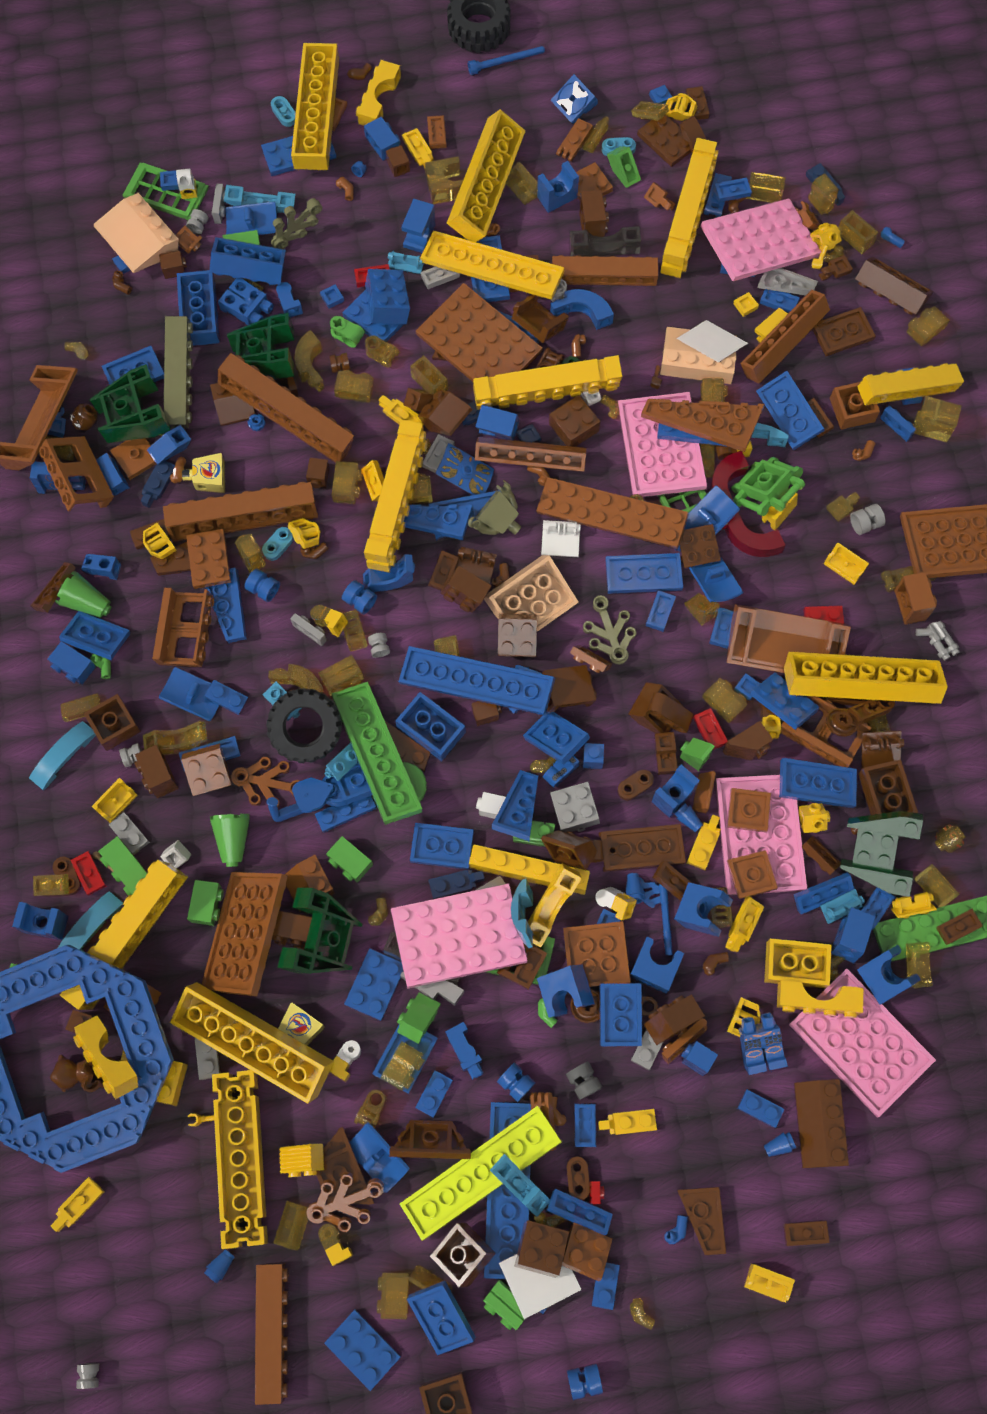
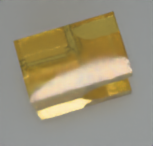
M459 157L425 162V173L432 204L456 200L463 180L451 181L448 179L460 175Z
M925 396L921 411L918 410L913 425L916 428L914 434L947 442L957 426L962 406Z

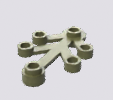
M315 198L310 199L307 202V208L296 220V211L293 206H288L284 209L287 217V229L283 232L285 224L282 218H276L273 221L276 235L271 240V244L274 248H286L288 241L303 238L307 235L305 228L318 224L319 220L316 215L323 208L319 200Z
M600 595L594 598L593 608L599 612L605 630L595 626L591 621H586L583 624V631L586 634L594 633L610 641L611 647L600 643L598 638H592L589 641V648L593 651L600 650L608 654L613 663L620 665L628 659V651L626 649L630 641L635 638L636 630L633 627H628L625 630V637L619 645L617 637L624 624L629 621L630 613L622 610L613 628L606 610L608 599ZM602 603L604 606L599 608L597 604ZM625 614L627 615V618L623 619L621 618V615ZM590 625L592 629L587 630L585 626ZM632 631L634 634L629 636L627 632ZM597 642L598 646L594 647L591 643ZM620 653L622 657L617 658L615 655Z

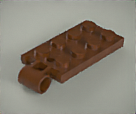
M681 824L599 832L601 840H592L597 853L591 863L603 861V872L658 867L663 861L670 865L686 863ZM610 849H614L615 852L611 853Z

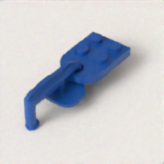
M358 762L339 781L335 777L327 778L325 776L322 781L315 778H307L297 782L292 788L296 804L278 810V800L270 797L267 799V805L272 819L275 822H281L302 813L318 810L325 804L334 807L344 806L369 797L372 793Z

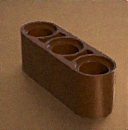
M658 692L653 693L647 709L648 713L681 733H688L694 716L692 712L676 701Z

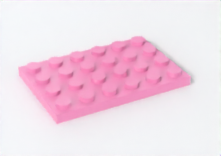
M790 199L702 221L700 226L732 281L817 258L822 252L818 248L819 246L812 241L810 231L802 224L803 220Z
M690 392L618 400L633 498L706 489L707 483L699 443L657 439L659 423L641 417V412L647 399H670L672 402L689 400L691 402Z
M780 775L716 778L727 895H737L727 860L764 850L767 852L778 887L777 890L766 893L794 892L807 889L797 800L779 797ZM731 788L771 793L767 833L727 828Z
M509 884L391 908L407 989L527 963L523 941L511 917V902L513 898Z
M845 969L815 999L830 1000L842 986L864 988L863 1013L857 1015V1018H847L841 1013H836V1016L823 1015L824 1012L816 1011L815 1014H805L802 1011L789 1025L878 1118L936 1059L882 1004L878 1003L876 998L848 969Z

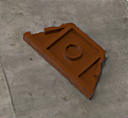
M410 1120L406 1129L398 1136L397 1143L394 1147H390L389 1157L471 1159V1150L467 1149L464 1145V1139L456 1131L452 1121Z
M341 1127L323 1148L324 1170L317 1171L320 1185L325 1180H331L334 1183V1190L328 1195L327 1203L334 1201L340 1186L341 1175L344 1172H350L354 1177L353 1183L348 1187L345 1196L367 1188V1183L344 1128ZM349 1177L343 1178L346 1182L350 1181ZM324 1185V1188L329 1190L331 1189V1186ZM369 1196L352 1204L372 1205L374 1200Z

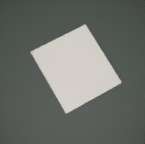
M707 320L676 338L717 362H720L748 344Z
M517 1254L499 1263L524 1319L581 1290L573 1271L564 1266L561 1267L560 1276L554 1278L514 1267Z

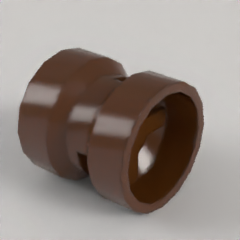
M347 352L341 353L340 356L329 355L332 373H338L339 370H350Z

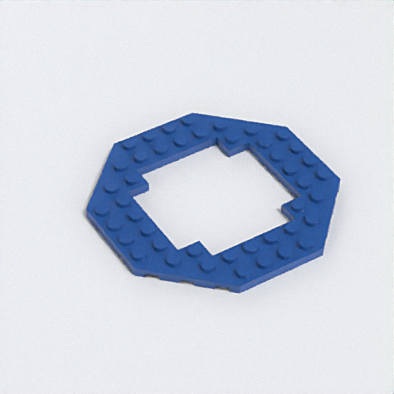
M71 945L62 946L0 972V1039L16 1033L10 1013L80 985L86 1004L104 997L106 998L128 1063L137 1075L139 1087L119 1097L121 1101L119 1105L50 1131L44 1112L25 1119L0 1046V1141L16 1151L20 1150L28 1154V1157L42 1164L45 1163L53 1167L54 1170L60 1173L138 1143L174 1060L146 981Z

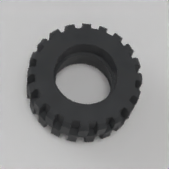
M450 0L447 7L448 32L454 43H458V46L462 49L466 48L467 51H476V53H481V51L489 52L490 49H496L499 47V44H503L505 38L509 35L511 9L508 0ZM473 15H486L491 18L483 23L467 20V18Z
M299 688L289 691L281 696L269 711L266 726L267 736L271 741L270 744L278 751L279 755L286 757L291 762L296 761L304 764L305 762L312 763L323 759L334 749L340 738L342 721L338 708L326 694L315 689ZM302 707L315 710L323 722L321 735L318 739L308 744L294 741L286 730V721L290 713Z

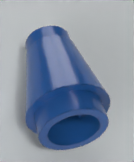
M686 803L674 813L677 816V820L694 832L703 825L692 807Z
M630 873L627 875L626 894L636 899V904L644 901L645 893L639 874Z
M783 1132L765 1144L764 1148L768 1157L793 1152L792 1150L796 1148L790 1132L786 1134Z
M225 1249L206 1266L207 1269L204 1274L217 1284L220 1280H223L235 1257Z

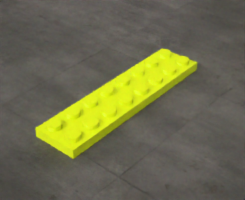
M536 1106L471 1153V1159L460 1160L405 1199L400 1205L419 1237L424 1241L503 1185L490 1169L504 1154L522 1171L562 1143L540 1107Z

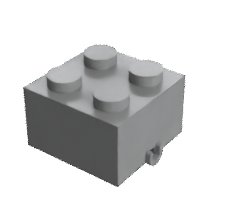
M588 782L550 793L562 832L566 833L576 830L581 832L586 827L600 824Z

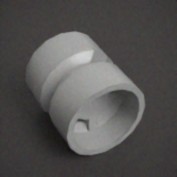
M878 504L865 507L864 510H857L850 515L852 527L858 535L869 532L871 528L877 529L885 525V516Z

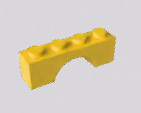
M381 60L379 66L375 67L374 77L370 79L368 90L363 94L361 106H358L356 110V116L360 125L364 126L379 117L383 118V108L377 101V98L383 92L396 89L401 78L400 65Z
M563 863L560 865L528 920V924L533 932V944L542 947L548 937L561 906L573 894L581 880V875L578 871Z
M781 980L778 982L777 1008H782L784 1012H795V1009L803 1010L805 1014H815L816 1011L824 1012L823 1015L836 1016V1013H841L847 1018H857V1015L863 1013L864 988L842 986L832 999L823 1001L811 997L804 989L802 982Z
M98 1016L74 1027L76 1036L73 1039L78 1048H83V1055L88 1063L92 1062L94 1065L93 1071L98 1079L100 1077L103 1079V1086L108 1094L112 1093L116 1100L139 1087L137 1075L127 1060L112 1061L102 1055V1050L109 1040L107 1030Z

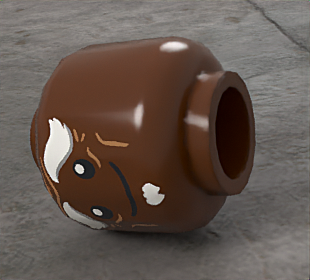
M90 404L77 405L70 415L73 426L83 431L91 429L98 419L96 409Z

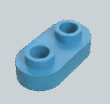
M282 96L273 98L271 107L282 125L286 127L293 126L295 124L296 112Z
M629 137L607 138L602 142L601 150L607 156V153L620 146L630 147L633 154L636 143Z
M281 527L277 529L263 545L262 551L266 559L271 561L277 560L292 544L294 538L288 528ZM269 548H275L273 551H269Z

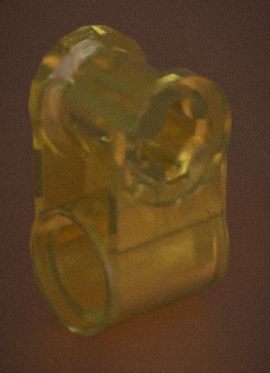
M369 336L365 340L366 355L384 367L390 368L395 356L400 354L394 345L383 341L377 336Z
M379 1090L369 1092L356 1115L354 1123L365 1125L369 1122L375 1129L387 1102L385 1093ZM378 1093L382 1097V1102L375 1106L371 1099L374 1094Z

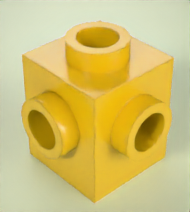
M823 223L810 234L812 241L819 246L818 248L821 251L825 245H828V250L836 247L837 243L842 241L840 230L834 224Z
M822 803L799 806V823L804 833H818L827 830L830 814L828 810H825Z

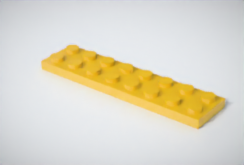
M434 230L420 257L422 263L551 300L564 274V267Z

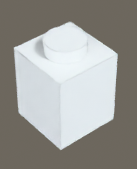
M483 792L482 798L478 797L476 809H479V815L495 819L506 797Z

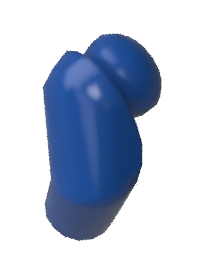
M885 227L881 231L882 239L899 248L903 246L905 240L892 233L890 227Z
M677 1216L676 1227L667 1231L664 1235L666 1242L676 1244L685 1238L688 1217Z

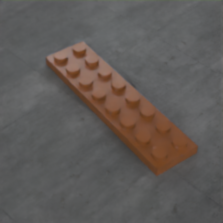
M547 477L536 510L538 514L573 523L577 522V524L675 549L679 547L689 513L686 511Z

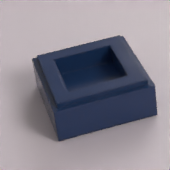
M533 424L516 432L520 441L532 443L541 441V437Z

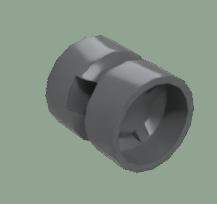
M589 1061L566 1073L570 1084L576 1086L574 1091L579 1100L584 1099L603 1087L598 1077L593 1076L594 1070Z

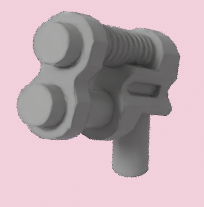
M933 622L927 628L916 629V636H929L931 639L929 643L931 646H935L939 652L937 655L939 658H943L944 661L951 657L950 653L955 656L960 652L958 644L953 641L943 622ZM943 639L946 642V644H948V648L946 649L941 643Z

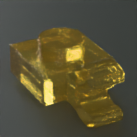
M856 492L846 499L841 495L827 505L826 509L839 522L853 511L852 506L858 503L860 497Z

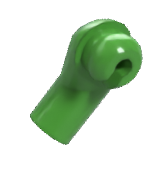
M93 654L90 660L101 669V678H111L110 660Z
M543 998L540 999L538 1002V1016L552 1028L558 1020L555 1017H548Z

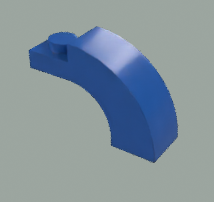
M405 554L395 563L394 567L391 566L390 573L368 568L363 573L365 590L370 589L373 592L387 591L400 588L412 582L415 570L412 555Z

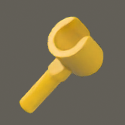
M828 245L824 246L819 259L813 258L812 268L820 269L822 267L824 256L829 248Z
M188 1115V1117H196V1122L188 1124L189 1126L197 1127L201 1122L214 1121V1115Z

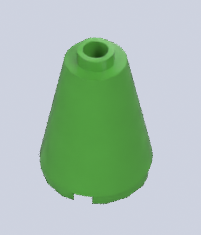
M73 571L71 574L74 576L71 579L67 577L57 594L60 600H56V604L100 618L103 615L107 616L112 608L110 601L78 572Z
M250 814L210 816L222 863H226V867L238 866V862H242Z

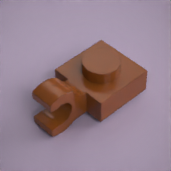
M656 182L652 183L644 196L656 208L662 205L666 210H673L676 205L673 201L666 198L668 192Z
M801 201L802 210L800 211L796 207L795 209L803 219L802 224L808 229L817 230L820 226L819 221L814 213L809 210L808 204Z

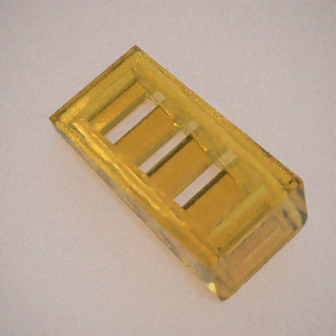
M353 610L343 613L347 620L356 618V620L348 622L343 629L349 650L355 651L367 647L368 644L358 611Z
M726 887L714 888V889L722 890V891H724V892L727 894V889H726ZM714 906L710 910L711 922L718 928L732 927L731 906ZM725 908L726 912L715 911V909ZM716 916H726V919L717 920Z

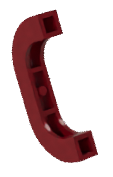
M742 451L735 452L724 458L716 467L711 481L710 490L717 485L732 501L733 499L727 484L732 479L745 475L749 467ZM739 512L722 528V530L725 529L728 538L735 547L751 556L770 557L782 553L785 548V543L778 529L765 534L754 533L744 525Z

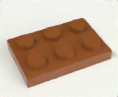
M219 529L186 535L193 588L198 589L231 583L224 530Z

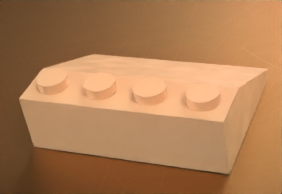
M139 193L123 199L94 223L97 231L133 273L159 263V254L178 251L179 239Z
M666 328L660 375L731 384L735 369L736 351L720 362H717L676 339L688 332L689 329Z
M542 555L484 597L497 618H499V614H537V631L578 603V600L550 555Z

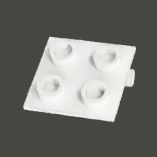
M543 520L541 555L578 557L580 524H577V522Z

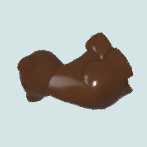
M62 1054L59 1055L50 1079L63 1092L71 1089L77 1082L82 1083L81 1087L83 1090L89 1093L96 1091L99 1087L104 1088V1081L101 1077L98 1079L95 1075L92 1062L88 1063L85 1059L75 1063Z

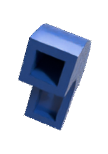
M581 289L568 290L564 292V299H557L551 303L550 312L556 317L562 313L582 312L591 318L596 330L613 324L614 314L609 304L601 296L591 291Z

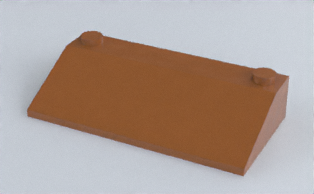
M36 365L30 381L41 391L16 442H0V465L5 469L19 471L34 463L40 447L77 374V368Z
M735 604L726 662L785 673L784 666L788 652L845 655L851 627L838 622Z

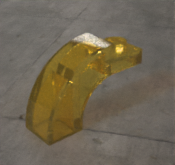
M310 330L297 344L295 363L301 381L303 383L308 381L312 388L315 387L320 392L325 389L323 379L313 368L312 362L322 352L321 342Z
M289 664L288 671L281 668L269 670L268 678L271 684L277 681L279 684H292L300 688L315 689L318 692L324 693L317 677L302 666Z
M198 721L177 730H154L143 735L144 750L157 745L163 754L183 752L199 747L200 743L207 741L206 724L203 721Z

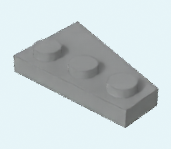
M783 268L764 272L757 288L807 295L811 290H815L818 281Z

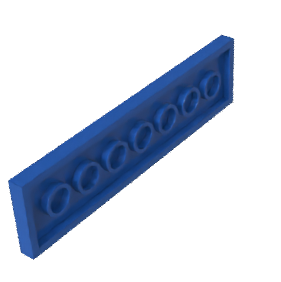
M409 646L398 682L403 685L545 716L555 678Z
M491 1102L490 1139L531 1111V1104ZM529 1165L522 1172L530 1179ZM504 1184L487 1195L486 1243L496 1254L485 1266L484 1278L506 1279L499 1263L517 1254L524 1223L529 1220V1209Z

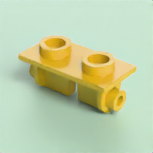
M925 892L915 894L914 902L911 901V897L907 896L896 898L895 901H892L893 908L891 910L897 918H908L911 915L928 914L930 911L937 910V908L931 903L934 900L932 893Z

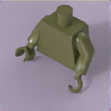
M502 480L504 482L503 487L496 486L500 491H496L475 518L471 517L469 519V527H473L482 534L488 535L503 534L507 529L515 535L520 530L521 526L514 521L519 514L516 511L518 505L511 491L510 484L505 480Z

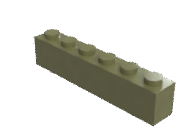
M165 316L164 414L167 417L170 428H176L179 425L183 428H189V423H192V413L189 412V405H192L190 387L193 385L192 376H190V369L193 368V361L190 358V351H193V342L190 340V334L193 333V323L190 322L187 316Z

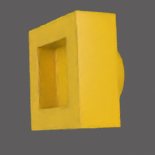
M749 292L735 299L733 303L743 317L757 310L759 306Z

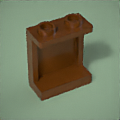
M529 295L525 300L515 304L511 319L544 343L564 330L569 316L566 313H562L557 317L537 302L539 296Z
M587 665L550 669L542 672L543 675L555 678L547 707L548 713L555 712L560 707L582 704L590 707L596 701V691L593 689L592 677L587 669Z

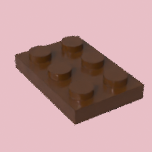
M663 112L637 131V135L671 167L691 153L689 143L683 139L681 129Z
M861 307L819 321L812 328L825 356L874 340L876 337Z

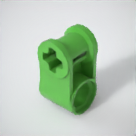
M335 316L330 321L332 337L349 347L355 348L365 334L361 326L341 316Z

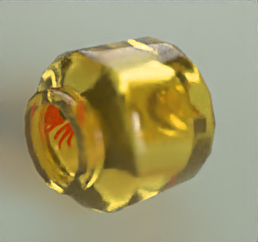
M947 824L935 834L937 838L935 844L941 852L946 850L948 853H953L965 844L964 839L966 836L957 825Z

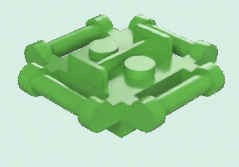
M771 457L768 461L754 462L747 474L732 486V490L737 494L733 501L737 506H744L754 510L761 516H765L771 506L781 512L786 507L785 504L798 490H802L805 486V482L800 479L803 474V468L785 464L775 457ZM748 496L762 503L759 505L745 498Z

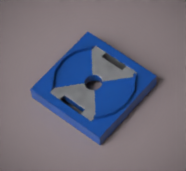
M573 74L551 101L574 124L597 98ZM578 85L585 90L584 93L577 87ZM572 96H575V101L571 102ZM561 104L566 107L567 112L561 107Z

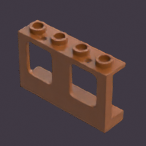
M85 436L45 439L40 447V456L43 458L67 510L71 511L75 504L97 502L100 508H106L114 496ZM72 445V451L78 462H60L53 446ZM85 476L93 493H75L68 477Z
M164 588L152 657L158 665L202 667L203 661L206 659L205 645L209 640L208 627L212 621L211 608L214 606V597L207 589H204V593L175 592L172 588ZM185 602L202 603L199 623L181 622ZM180 637L197 638L193 659L175 657L177 641Z
M806 696L819 706V710L823 712V717L814 732H808L802 727L794 730L786 722H783L781 734L836 766L849 767L862 744V733L869 732L871 727L868 726L867 722L861 724L856 731L857 736L849 750L843 752L828 743L831 731L826 724V716L830 710L836 709V707L829 700H822L815 696Z

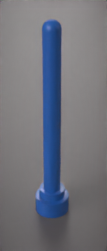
M540 46L482 62L468 61V70L470 75H475L481 69L542 54L545 52V48Z

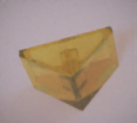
M700 593L684 603L701 626L716 617L720 608L719 603L710 602L707 597Z

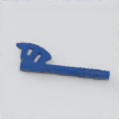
M639 877L643 890L652 888V890L644 892L643 902L651 908L661 903L665 955H673L668 891L661 884L657 886L655 882L645 883ZM654 894H660V896H658V897H656V898H653V899H650V898H649V897H651V896L654 895Z

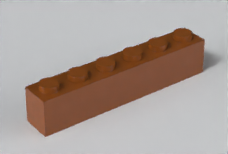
M552 256V264L564 267V274L561 279L567 285H657L658 258L633 256Z
M811 290L740 363L746 378L760 384L830 311L825 294Z
M478 437L475 460L584 472L587 448Z
M285 1263L256 1265L255 1405L282 1404L284 1398L288 1397V1384H284V1374L288 1373V1360H284V1351L288 1350V1337H284V1328L288 1327V1314H284L285 1305L288 1304V1291H285V1282H288V1268H285Z

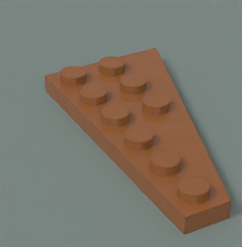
M647 399L641 412V417L745 452L764 409V404H758L757 406L748 405V403L735 405L729 404V402L699 401V403H691L689 400L672 402L670 399Z

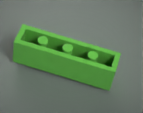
M117 836L98 851L102 855L99 859L106 868L110 866L113 869L112 876L118 883L120 881L124 883L125 887L123 890L129 896L135 892L137 883L142 878H145L148 873Z

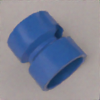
M258 568L250 573L245 582L246 590L253 594L258 593V597L266 602H270L275 597L280 587L278 580L273 577L268 578L267 574Z
M354 580L343 592L342 600L350 606L354 605L357 611L365 615L375 604L377 594L370 589L365 590L363 584Z
M515 1062L497 1081L504 1090H510V1095L517 1102L536 1083L529 1075H523V1070Z
M597 1364L587 1365L584 1367V1370L579 1368L567 1370L573 1400L585 1398L587 1393L591 1396L603 1394Z

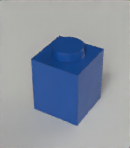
M585 743L583 768L602 769L604 744Z

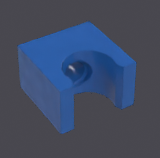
M568 161L562 163L561 172L554 179L548 181L543 173L538 176L537 198L548 213L578 197L579 176Z
M413 199L401 227L402 231L407 232L403 248L423 253L436 226L433 204Z
M481 405L475 427L479 429V434L514 441L520 420L517 414Z
M681 764L670 780L662 788L659 787L655 791L651 802L670 818L693 794L700 780ZM675 790L679 793V797H672L669 792Z
M688 882L674 919L687 929L719 937L721 930L707 919L708 913L717 905L730 907L733 900L722 890Z
M19 902L12 927L25 934L63 940L69 916L59 909L51 908V910H46ZM47 919L46 926L41 928V921Z
M851 907L847 917L843 916L831 954L855 963L865 952L876 916Z
M646 937L631 971L630 978L663 993H667L684 953L677 951L673 955L672 961L667 965L656 964L650 957L653 939Z
M898 945L857 969L880 1005L921 980L918 974L902 979L892 972L891 960L902 951Z
M583 964L570 965L537 978L549 1018L567 1014L564 1000L568 992L571 994L576 1008L595 1004Z

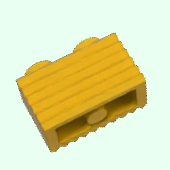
M323 1144L280 1147L279 1149L281 1151L279 1153L281 1160L279 1162L281 1164L280 1172L288 1173V1177H301V1172H304V1176L317 1175V1171L324 1170Z

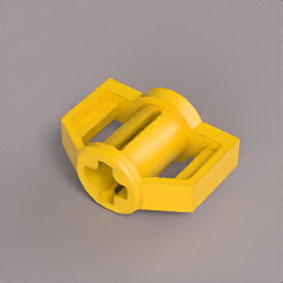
M680 93L667 99L663 113L668 117L682 121L695 115L697 104L690 96ZM676 102L675 108L671 110L673 103ZM691 102L692 104L688 113L686 112L688 103Z
M302 518L288 523V529L293 534L295 542L300 544L303 549L319 545L320 529L315 522Z
M158 523L143 531V544L152 556L164 559L176 551ZM159 531L158 535L147 541V537ZM165 545H168V546H169V547H167L166 549H164L163 551H161V552H159V553H155V551L159 550V549L162 548L163 546H165Z
M741 997L727 1032L740 1037L739 1030L733 1028L735 1023L742 1025V1019L739 1016L744 1018L753 1017L755 1025L759 1024L761 1020L759 1005ZM742 1005L756 1010L757 1016L741 1010Z

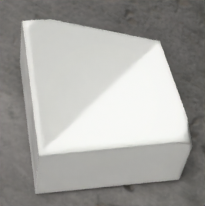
M177 840L165 849L160 857L164 862H168L178 868L188 861L191 853Z

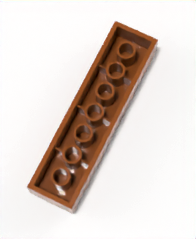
M230 353L219 367L218 384L336 464L340 465L351 450L354 435H352L349 429L342 428L333 418H327L318 408L306 404L303 398L291 394L288 388L285 386L281 387L272 377L263 375L257 367L245 363L244 359L239 355L235 356Z
M299 482L296 485H281L278 488H263L259 491H244L241 494H226L223 497H207L204 500H189L186 503H170L168 506H163L165 527L173 542L187 540L186 535L219 529L229 533L289 523L302 518L306 520L318 518L311 482Z

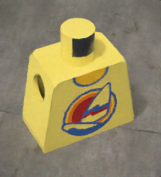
M222 453L193 459L192 469L182 470L183 481L192 480L195 489L198 491L225 493V461Z
M291 1003L278 1029L301 1043L308 1045L325 1026Z

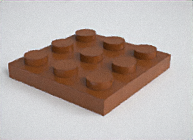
M624 921L563 928L567 967L583 964L590 987L600 986V983L631 982Z

